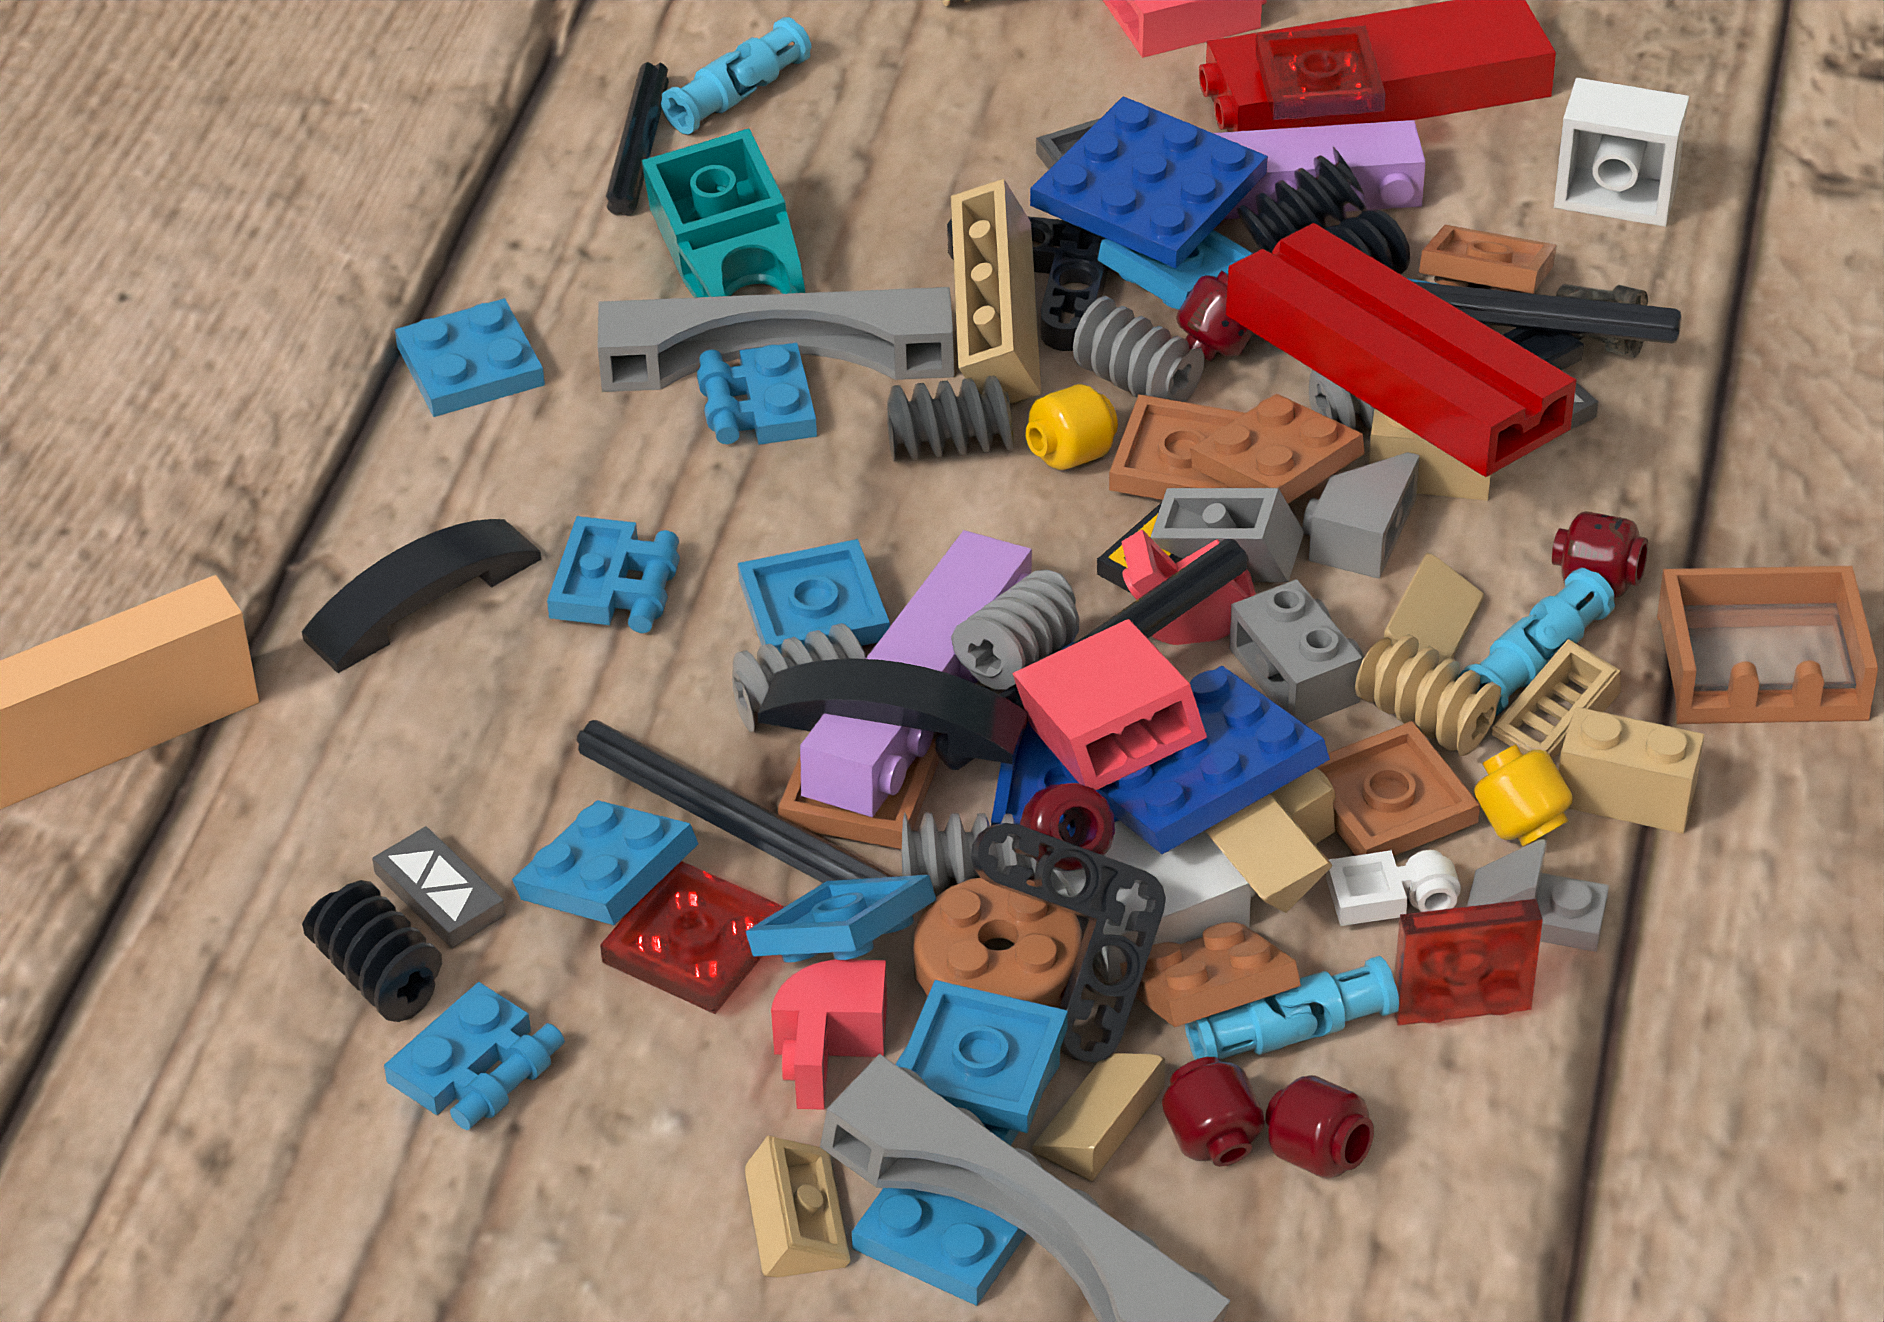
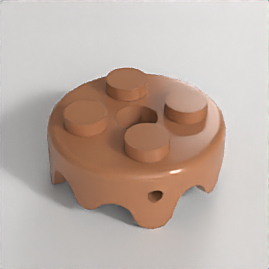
M981 877L969 879L946 889L921 913L914 931V977L916 982H919L924 989L927 997L934 980L1059 1008L1083 939V932L1076 914L995 886ZM1026 881L1028 885L1035 886L1034 881ZM992 938H1005L1012 941L1015 945L1006 950L995 951L986 948L983 943Z

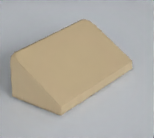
M1426 553L1385 629L1384 638H1391L1394 645L1401 637L1411 634L1419 642L1417 654L1423 648L1431 646L1439 651L1438 665L1448 658L1453 659L1483 602L1484 593L1438 557Z
M1272 793L1205 830L1259 897L1285 913L1333 866Z
M1112 1053L1106 1059L1098 1061L1032 1145V1152L1093 1182L1165 1088V1058L1154 1054Z
M767 1136L745 1166V1177L763 1275L766 1277H785L845 1268L851 1262L830 1154L817 1146Z

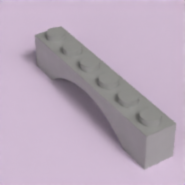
M950 287L600 301L598 305V357L602 392L661 390L680 378L697 372L701 367L699 362L700 355L707 350L719 351L723 362L740 359L739 350L796 342L802 355H816L845 360L874 369L895 380L954 377Z
M879 1054L827 1108L820 1148L876 1188L915 1189L954 1197L988 1210L1023 1230L1051 1253L1081 1288L1098 1322L1224 1321L1230 1300L1219 1293L1216 1286L1207 1277L1197 1272H1189L1162 1253L1155 1242L1147 1235L1137 1230L1128 1229L1101 1210L1098 1203L1089 1194L1079 1189H1071L1044 1170L1032 1154L1021 1148H1013L987 1130L975 1114L964 1108H956L933 1092L914 1071L904 1067L899 1068Z

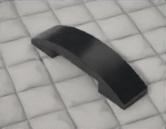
M505 519L475 520L435 531L395 550L345 585L301 631L303 641L337 673H340L390 645L387 629L389 625L477 576L492 588L540 561L541 552Z
M856 658L809 662L776 672L758 712V723L811 731L823 714H830L948 734V754L1013 764L1028 723V712L995 692L968 680L945 672L902 662Z

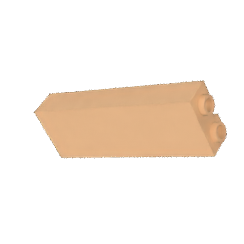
M217 575L0 660V809L259 703L243 614Z

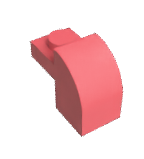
M1142 529L1121 541L1128 567L1122 572L1124 581L1131 594L1137 600L1219 544L1220 541L1216 539L1175 563ZM1246 569L1242 574L1156 632L1152 637L1168 644L1182 645L1216 641L1230 634L1231 604L1256 595L1250 572Z
M835 959L818 962L793 974L776 993L771 1008L774 1055H782L783 1080L795 1081L797 1109H825L829 1056L877 1057L879 1054L884 1056L888 1008L886 960Z

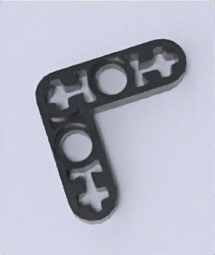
M1027 216L1031 222L1032 241L1041 243V245L1033 247L1034 272L1050 274L1041 306V339L1045 345L1052 349L1073 351L1075 332L1082 316L1088 307L1103 295L1109 267L1098 261L1101 241L1106 238L1064 220ZM951 218L947 224L948 254L954 260ZM1068 283H1083L1089 287L1082 290H1071L1062 286ZM1065 312L1074 314V318L1070 320V323H1063Z
M1001 823L985 828L976 837L971 851L973 867L982 879L995 886L1089 919L1059 1009L1068 1011V1029L1060 1049L1065 1055L1074 1060L1097 1062L1106 1059L1115 1052L1121 1041L1164 913L1166 897L1163 886L1155 876L1145 870L1018 824ZM1007 836L1013 838L1012 850L1029 858H1038L1039 845L1045 847L1047 851L1036 866L1035 886L1028 885L1026 882L1034 870L1020 865H1009L1003 869L1002 873L996 870L998 859L989 855L990 845L1004 843ZM1066 857L1080 862L1086 875L1083 889L1073 897H1064L1057 893L1051 882V872L1054 865ZM1135 882L1140 884L1138 896L1147 900L1146 908L1144 911H1132L1125 927V931L1138 932L1136 943L1125 936L1103 934L1106 922L1111 926L1121 925L1125 913V905L1116 900L1118 890L1131 889ZM1108 945L1120 949L1127 961L1124 977L1118 983L1110 986L1101 983L1094 975L1092 968L1093 958L1097 951ZM1085 987L1096 995L1116 997L1114 1008L1108 1005H1099L1094 1025L1103 1030V1037L1100 1042L1089 1041L1083 1050L1080 1048L1081 1036L1072 1032V1026L1075 1020H1087L1091 1014L1095 1000L1081 999V994Z

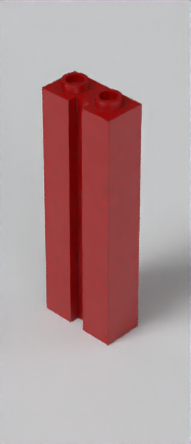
M1451 0L1207 41L1206 64L1199 66V83L1204 97H1211L1214 102L1215 117L1219 129H1227L1228 132L1409 121L1551 97L1556 51L1526 0Z
M1315 223L1281 239L1274 247L1272 253L1261 249L1229 265L1226 316L1485 478L1571 430L1577 379Z

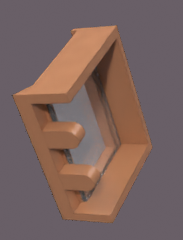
M1853 566L1663 569L1657 619L1661 623L1676 698V724L1869 721L1878 664Z

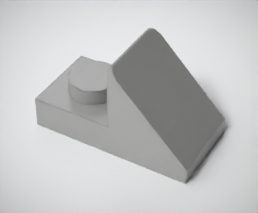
M1546 839L1537 840L1475 870L1464 916V928L1597 952L1609 885L1543 873Z

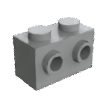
M1297 579L1231 604L1229 649L1271 701L1304 724L1360 702V697L1356 695L1355 683L1364 656L1359 645L1352 638L1347 639L1331 620L1325 604L1319 599L1314 600Z

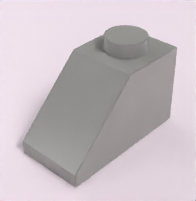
M1407 452L1331 476L1320 500L1311 498L1305 511L1302 529L1304 534L1310 535L1309 561L1380 579L1416 501L1420 455Z
M1167 488L1150 538L1161 549L1182 559L1216 539L1220 542L1224 539H1234L1248 555L1247 570L1251 574L1252 582H1289L1304 531L1279 488Z

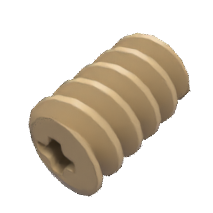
M1411 634L1401 637L1394 645L1389 637L1377 641L1370 647L1357 673L1355 683L1356 695L1368 703L1375 702L1377 708L1388 715L1396 714L1397 720L1404 724L1413 721L1425 737L1429 739L1437 738L1439 745L1449 751L1458 750L1459 756H1466L1474 751L1482 742L1494 721L1496 708L1501 697V687L1494 682H1490L1478 691L1480 686V675L1469 670L1458 678L1460 664L1456 660L1448 658L1438 665L1439 651L1431 646L1423 648L1417 654L1419 642Z

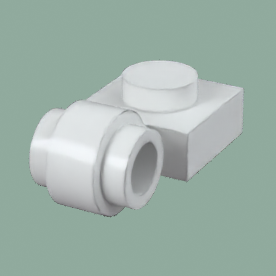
M1392 850L1329 859L1333 866L1326 872V880L1340 926L1405 917L1408 898L1411 905L1419 909L1423 914L1439 916L1454 908L1461 891V885L1453 862L1436 850L1420 851L1409 858L1406 866L1399 867L1396 866Z

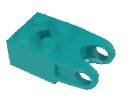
M750 128L642 160L650 210L683 283L694 298L731 296L738 289L751 284L770 285L779 290L781 294L806 293L799 255L789 222L785 200Z

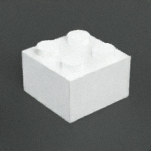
M1576 78L1563 118L1554 208L1666 227L1678 183L1689 96Z

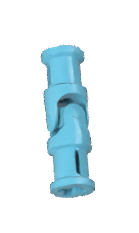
M783 17L774 23L773 30L760 39L751 37L738 45L734 52L724 54L697 71L694 80L682 88L671 87L663 92L661 107L668 122L682 134L689 135L699 129L700 121L714 112L724 113L750 96L757 89V86H766L777 79L779 71L791 63L800 64L810 58L811 42L808 34L794 19Z
M1579 568L1573 571L1565 579V587L1558 594L1541 599L1532 608L1529 616L1520 619L1490 646V653L1486 659L1480 664H1471L1465 667L1458 675V678L1464 672L1473 670L1480 675L1478 691L1490 682L1500 686L1501 697L1495 715L1498 716L1508 706V697L1519 687H1527L1568 639L1577 644L1584 637V629L1593 620L1604 619L1614 610L1613 589L1597 572H1592L1586 568ZM1590 592L1594 593V597L1589 602L1583 599Z
M1376 956L1366 960L1363 967L1332 976L1326 971L1300 978L1301 986L1187 1023L1185 1024V1031L1192 1055L1195 1060L1203 1057H1217L1221 1060L1251 1050L1261 1055L1290 1044L1341 1031L1345 1027V1022L1377 1012L1382 1016L1398 1012V990L1391 969L1381 956Z

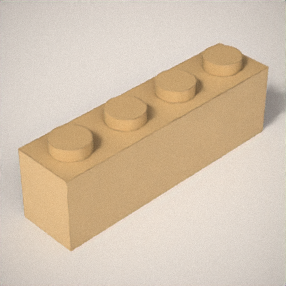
M1001 179L951 196L959 370L965 379H973L980 394H982L986 377L996 376L1004 392H1008L1011 404L1040 395L1041 379L1031 222L1005 179Z

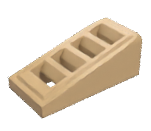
M1568 639L1491 728L1492 735L1509 746L1517 744L1522 754L1541 749L1546 751L1551 759H1553L1562 750L1574 707L1604 712L1621 693V671ZM1571 680L1586 689V691L1581 695L1566 686V684ZM1557 695L1573 706L1570 710H1567L1551 700V698ZM1541 709L1558 719L1559 723L1554 726L1534 713ZM1525 723L1547 737L1540 743L1518 730V728Z

